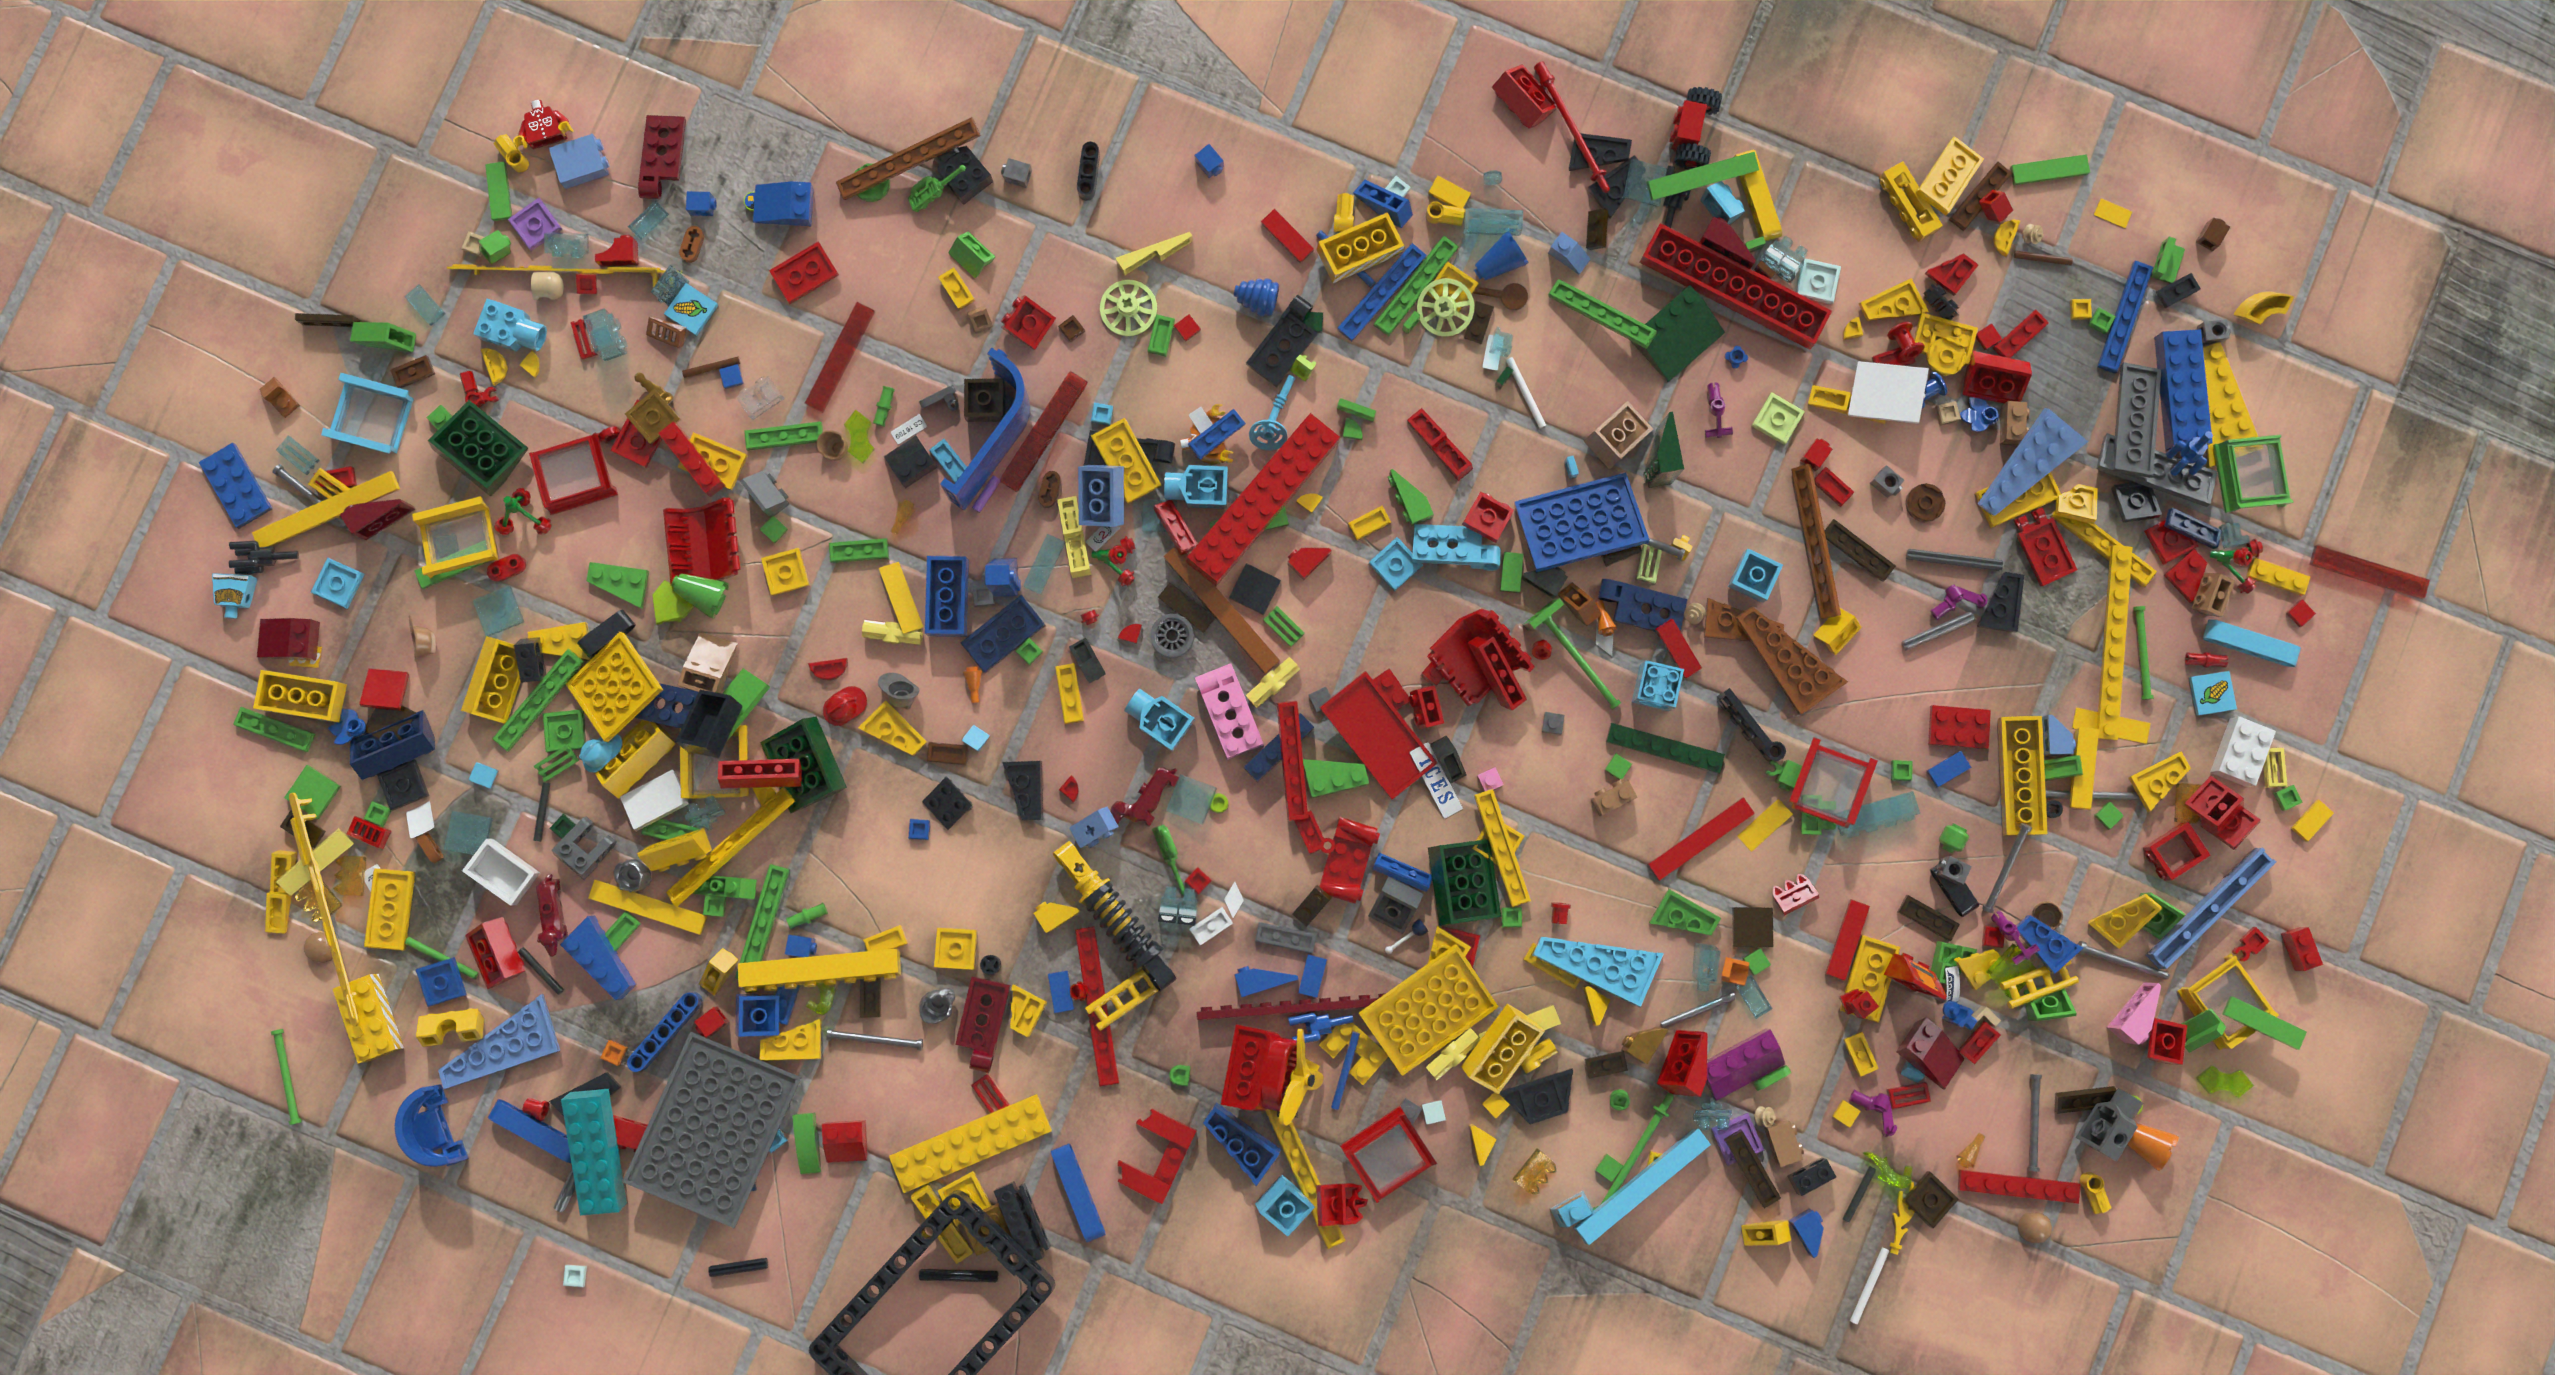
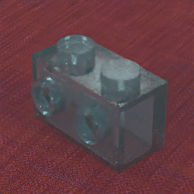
M544 233L545 253H552L553 257H564V254H571L573 258H583V255L589 253L588 234Z

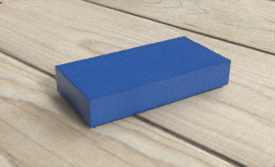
M1959 751L1928 769L1927 773L1937 788L1972 767L1962 751Z
M1312 955L1307 956L1298 993L1318 997L1327 959Z
M1068 970L1048 974L1054 1013L1074 1010L1073 998L1070 995L1071 986Z

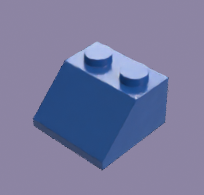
M736 994L735 1034L738 1037L779 1035V995Z

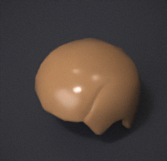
M824 431L816 441L817 451L831 461L840 460L848 450L847 439L837 431Z
M2051 901L2040 902L2032 911L2034 918L2051 927L2052 930L2058 928L2062 923L2063 912L2057 904Z
M313 933L306 939L304 952L309 959L319 963H325L333 959L325 933Z
M2026 1213L2019 1220L2018 1230L2020 1236L2026 1241L2042 1243L2051 1236L2052 1225L2050 1219L2042 1213Z

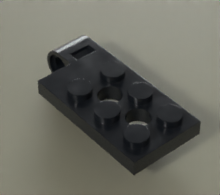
M1296 295L1281 315L1280 320L1246 362L1247 366L1275 387L1280 384L1290 371L1296 358L1304 353L1317 336V332L1303 323L1307 312L1312 311L1313 305L1301 296ZM1281 341H1288L1290 347L1286 350L1279 347ZM1274 355L1279 361L1277 364L1271 365L1267 361L1268 357Z
M1090 430L1084 466H1107L1091 435L1098 431ZM1136 438L1152 467L1153 462L1172 463L1175 449L1174 442Z
M1730 688L1717 696L1719 706L1730 713L1731 721L1736 726H1740L1743 730L1741 733L1747 741L1751 740L1765 760L1776 762L1785 757V746L1781 742H1772ZM1771 747L1778 749L1777 757H1773L1770 754Z

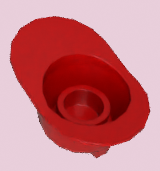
M848 686L832 695L823 706L825 720L834 726H842L860 715L867 705L865 692L858 687Z

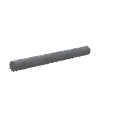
M1731 992L1663 1020L1660 1024L1662 1028L1670 1027L1735 1000V994Z

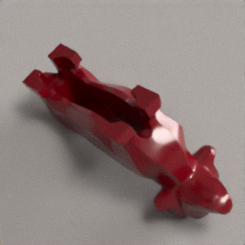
M1158 768L1147 784L1143 783L1138 793L1141 795L1135 803L1115 802L1111 806L1110 812L1116 823L1119 824L1121 819L1125 817L1132 822L1145 821V824L1150 827L1155 819L1151 813L1156 810L1163 788L1168 782L1170 786L1174 787L1179 780V777L1174 775L1177 769Z
M552 874L547 875L536 886L542 933L538 934L537 942L545 947L550 957L556 955L558 941L568 935L567 926L563 925V912L557 895L558 890H561L560 879L552 880Z

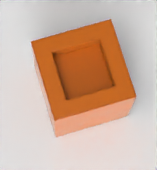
M1726 957L1721 981L1745 986L1749 962Z

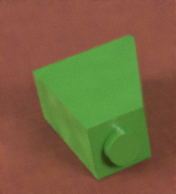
M353 322L350 341L367 347L413 352L416 333L390 323Z

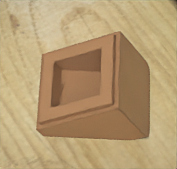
M986 306L967 312L975 333L993 327Z

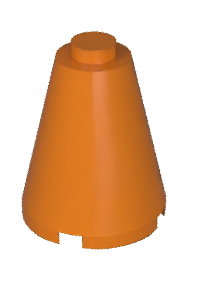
M2136 1123L2138 1128L2127 1145L2154 1169L2162 1170L2172 1155V1146L2176 1147L2179 1136Z

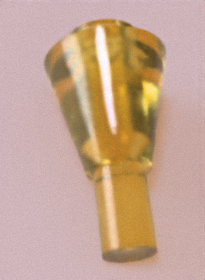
M906 499L903 502L899 501L895 517L896 521L890 532L898 535L902 525L915 512L914 503Z
M1978 1133L1974 1141L1956 1156L1961 1166L1967 1169L1969 1167L1974 1168L1979 1147L1985 1139L1983 1134Z

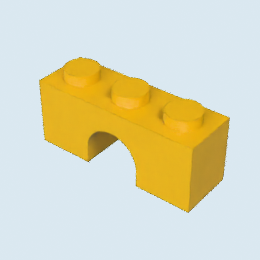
M472 1008L463 1011H449L447 1013L419 1016L416 1038L422 1047L443 1045L445 1034L451 1030H456L462 1042L480 1040L483 1036L484 1017L479 1009Z

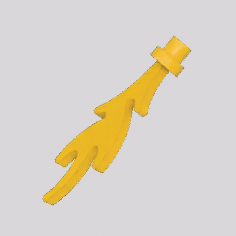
M1910 1181L1909 1192L1914 1187V1182ZM1899 1191L1897 1198L1899 1217L1896 1213H1892L1895 1224L1894 1243L1890 1242V1253L1898 1255L1899 1249L1902 1250V1245H1899L1903 1235L1908 1231V1228L1901 1229V1227L1909 1222L1915 1213L1912 1209L1908 1210V1206L1902 1201L1903 1191Z

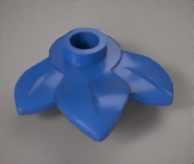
M1974 397L1969 398L1971 408L1960 413V418L1964 422L1972 424L1971 430L1975 432L1986 430L1988 426L1994 425L1999 419L1998 411L1994 407H1989L1985 400Z
M342 709V721L328 727L330 732L336 736L334 743L344 745L351 741L353 737L362 735L366 729V724L362 719L358 718V714L354 710Z

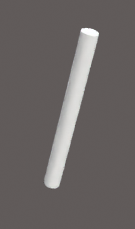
M1513 357L1507 359L1506 362L1514 370L1512 375L1539 429L1545 427V421Z
M1883 1247L1850 1319L1855 1324H1858L1888 1256L1889 1250Z

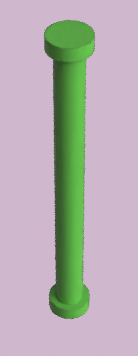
M2145 606L2133 607V611L2136 612L2143 688L2141 699L2151 700L2154 699V695H2151L2144 619L2146 608Z
M279 1029L271 1031V1036L274 1035L290 1116V1121L288 1122L289 1125L301 1123L302 1120L298 1116L282 1036L284 1030Z

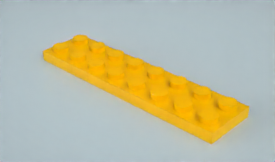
M1035 1094L891 1154L889 1158L902 1191L906 1193L1047 1134L1052 1129L1038 1094Z

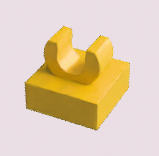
M1682 535L1681 539L1675 538L1670 545L1680 550L1681 548L1686 549L1682 558L1683 561H1685L1693 547L1687 544L1690 538Z

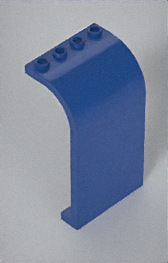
M991 348L987 355L990 356L989 360L995 371L994 374L1003 378L1004 381L1016 390L1014 403L956 483L953 484L946 478L940 483L948 500L964 511L1023 432L1030 417V401L1021 373L1016 365L1007 358L1008 355L1000 349L996 351Z

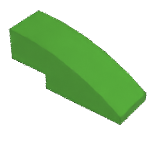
M816 1113L792 1115L800 1174L821 1172Z

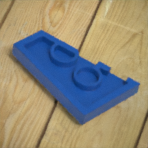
M2027 915L2016 925L2021 938L2029 947L2035 943L2039 947L2040 951L2035 954L2052 974L2058 972L2083 949L2082 946L2070 941L2069 938L2052 930L2051 927L2031 915Z

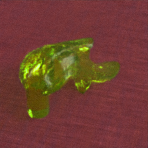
M816 983L820 991V1002L816 1004L809 1000L806 1007L818 1015H825L832 1007L835 986L830 988L829 985H824V983Z
M1863 1152L1865 1156L1873 1160L1879 1167L1881 1175L1877 1176V1178L1901 1189L1911 1184L1913 1167L1906 1165L1903 1175H1899L1890 1168L1887 1156L1882 1159L1872 1152Z

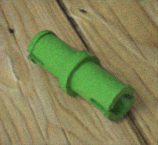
M883 386L880 400L876 404L877 411L873 424L885 427L888 412L892 408L890 405L895 389Z
M822 902L812 908H804L802 912L787 917L786 920L790 929H793L804 923H812V920L827 915L828 912L825 904Z

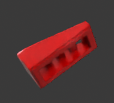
M354 816L347 831V835L381 849H384L391 830L357 816ZM357 823H361L357 833H354ZM366 825L367 828H366V830H365L364 835L362 836V835H361L362 830H363L364 826ZM371 828H373L374 830L369 839L367 838ZM377 831H380L377 840L374 841Z

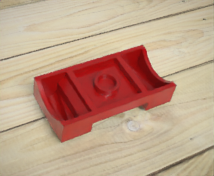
M1342 817L1339 818L1333 838L1335 850L1328 855L1319 885L1329 896L1356 904L1357 900L1361 901L1363 890L1360 889L1373 843L1377 844L1380 833L1377 832L1378 828Z

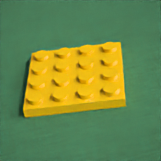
M619 632L566 683L603 741L609 742L663 691V688L625 633Z

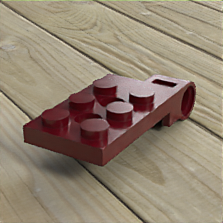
M646 116L638 182L640 198L661 199V180L679 181L686 127L685 117ZM662 132H669L666 138H660ZM667 149L665 155H658L659 150Z
M971 976L955 1045L974 1049L969 1069L986 1073L990 1072L1011 985ZM985 994L990 995L992 998V1003L989 1006H984L981 1002V998ZM979 1014H984L987 1017V1023L983 1026L977 1023L976 1019Z

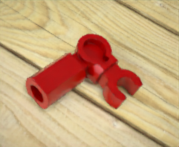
M473 371L459 374L464 392L467 394L465 402L470 400L480 408L488 401L493 403L499 401L497 396L490 397V394L496 391L494 387H488L484 392H477L478 388Z

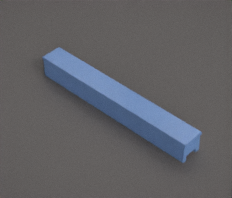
M2255 848L2146 954L2158 969H2167L2276 863L2274 859H2271L2264 852V848Z

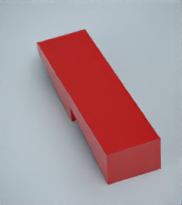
M1422 408L1407 419L1411 427L1458 481L1473 470L1472 463L1447 438V434Z

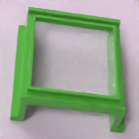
M2281 435L2231 439L2213 445L2224 513L2243 508L2272 505L2285 507L2288 504L2294 503L2290 498L2280 442Z

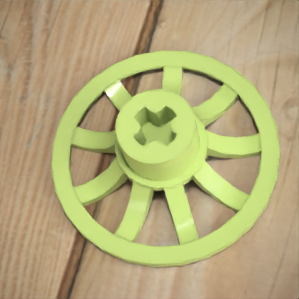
M1449 278L1439 279L1431 282L1423 289L1418 299L1417 312L1420 314L1422 325L1428 331L1438 336H1453L1463 331L1470 324L1474 315V299L1469 289L1461 282ZM1443 283V296L1440 297L1432 287ZM1448 283L1459 287L1451 297L1448 296ZM1428 291L1435 298V303L1423 302L1424 296ZM1464 291L1469 300L1456 303L1455 299ZM1470 305L1468 317L1456 311L1458 307ZM1422 306L1434 308V312L1424 318ZM1453 315L1465 321L1458 329H1456L1452 319ZM1438 316L1439 320L1435 330L1427 322ZM1444 319L1448 320L1452 331H1441Z
M1122 280L1111 285L1103 294L1100 302V314L1103 322L1112 332L1122 336H1135L1146 331L1154 322L1157 314V302L1152 291L1143 283L1135 280ZM1123 285H1134L1132 293L1126 294ZM1117 287H1119L1121 293L1120 298L1110 295ZM1139 287L1147 292L1148 295L1136 299L1135 296ZM1106 298L1116 303L1117 306L1104 309ZM1150 299L1152 301V310L1139 306V304ZM1118 312V316L1110 324L1106 315ZM1138 312L1151 315L1146 324L1137 314ZM1123 317H1126V331L1115 328ZM1131 317H1134L1141 328L1131 331Z

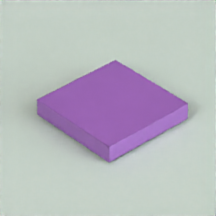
M540 198L508 219L530 251L562 230Z
M1748 1113L1711 1128L1727 1166L1736 1163V1160L1724 1139L1740 1129L1744 1132L1756 1154L1764 1151Z

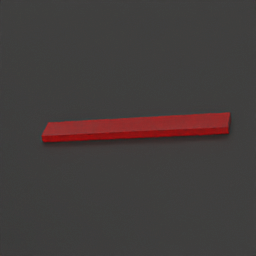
M1095 926L1075 929L1083 984L1088 989L1086 996L1087 1006L1105 994ZM1105 1003L1101 1008L1108 1017L1107 1003ZM1095 1012L1088 1014L1099 1087L1119 1084L1111 1026L1109 1025L1100 1031L1096 1026L1100 1019Z

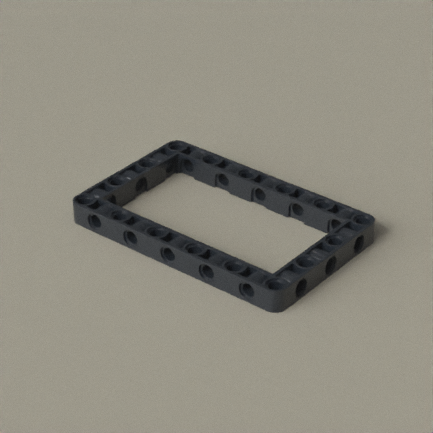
M956 1190L942 1201L809 1346V1354L829 1375H847V1372L853 1375H868L838 1344L954 1219H958L969 1229L968 1232L984 1248L987 1247L998 1257L997 1260L1013 1276L1016 1275L1027 1285V1290L948 1375H959V1370L964 1371L966 1375H976L1055 1289V1280L965 1192ZM952 1198H957L960 1201V1206H955L952 1203ZM981 1226L988 1227V1235L981 1231ZM925 1227L933 1230L932 1236L925 1232ZM1010 1255H1017L1019 1262H1013ZM899 1256L905 1258V1265L898 1261ZM1039 1283L1047 1284L1048 1290H1042ZM871 1286H876L879 1289V1294L874 1293ZM1012 1312H1018L1021 1320L1014 1319ZM849 1315L852 1323L847 1322L844 1316ZM985 1341H990L994 1348H987ZM818 1344L824 1346L825 1352L818 1349Z

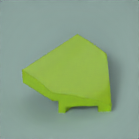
M666 580L652 594L656 625L662 624V622H681V619H684L694 608L692 604L673 591L674 587Z

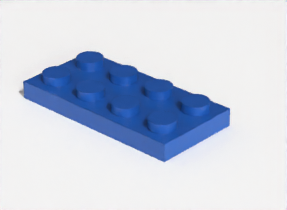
M232 442L199 462L236 528L243 527L273 509L235 443Z

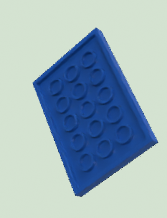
M1626 472L1514 501L1536 572L1647 544L1650 540Z

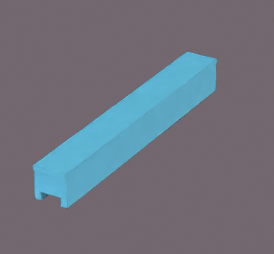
M1692 1129L1593 1210L1590 1216L1573 1227L1574 1230L1578 1232L1585 1244L1590 1245L1711 1144L1699 1129Z

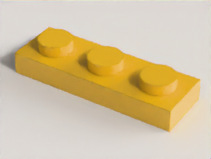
M2252 558L2246 576L2301 596L2305 595L2310 576L2258 558Z

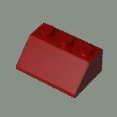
M1523 64L1505 71L1492 86L1497 97L1502 99L1508 105V109L1515 113L1521 123L1529 129L1540 124L1557 109L1552 96Z
M1973 351L1970 362L1967 365L1962 395L2004 404L2007 401L2021 402L2032 376L2030 362Z
M503 917L484 922L465 935L487 989L502 984L525 972L524 962L519 957L516 943L512 940L509 926Z

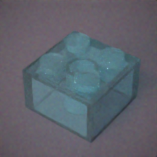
M604 308L583 316L594 351L604 361L627 354L625 348L628 347L624 336H621L619 331L622 329L618 318L615 319L613 313H609Z

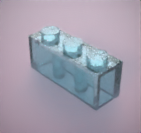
M1465 208L1463 234L1503 235L1509 231L1512 236L1521 235L1523 229V210Z

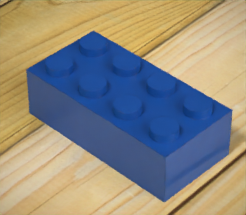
M927 556L925 634L927 636L967 637L969 560L966 556Z

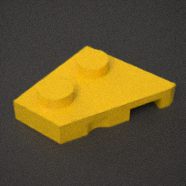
M1993 949L1984 951L1981 954H1971L1970 957L1954 959L1970 986L1975 990L2006 967L1998 952Z
M1013 984L1011 990L1013 991V999L1011 1003L1012 1017L1010 1028L1026 1037H1030L1047 1001Z

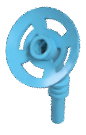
M1288 375L1280 394L1276 395L1278 398H1275L1276 402H1273L1274 406L1268 420L1258 421L1251 426L1249 439L1257 448L1269 451L1281 448L1287 441V430L1282 424L1276 422L1280 409H1283L1282 405H1285L1284 401H1287L1286 397L1296 379L1295 377ZM1280 435H1283L1278 442H1274L1279 438ZM1260 436L1264 440H1268V444L1259 441L1257 437Z

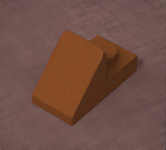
M273 377L259 389L262 397L269 401L285 418L300 406L276 377Z

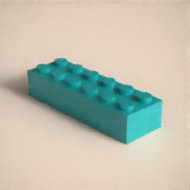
M609 1089L570 1092L561 1099L580 1216L620 1212L627 1204L624 1183L622 1182L623 1175Z

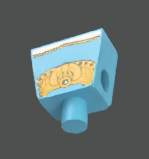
M212 573L214 604L225 607L224 618L237 619L238 608H249L251 605L257 578L250 575Z
M1583 1190L1550 1208L1559 1227L1566 1228L1590 1216L1593 1212V1208Z

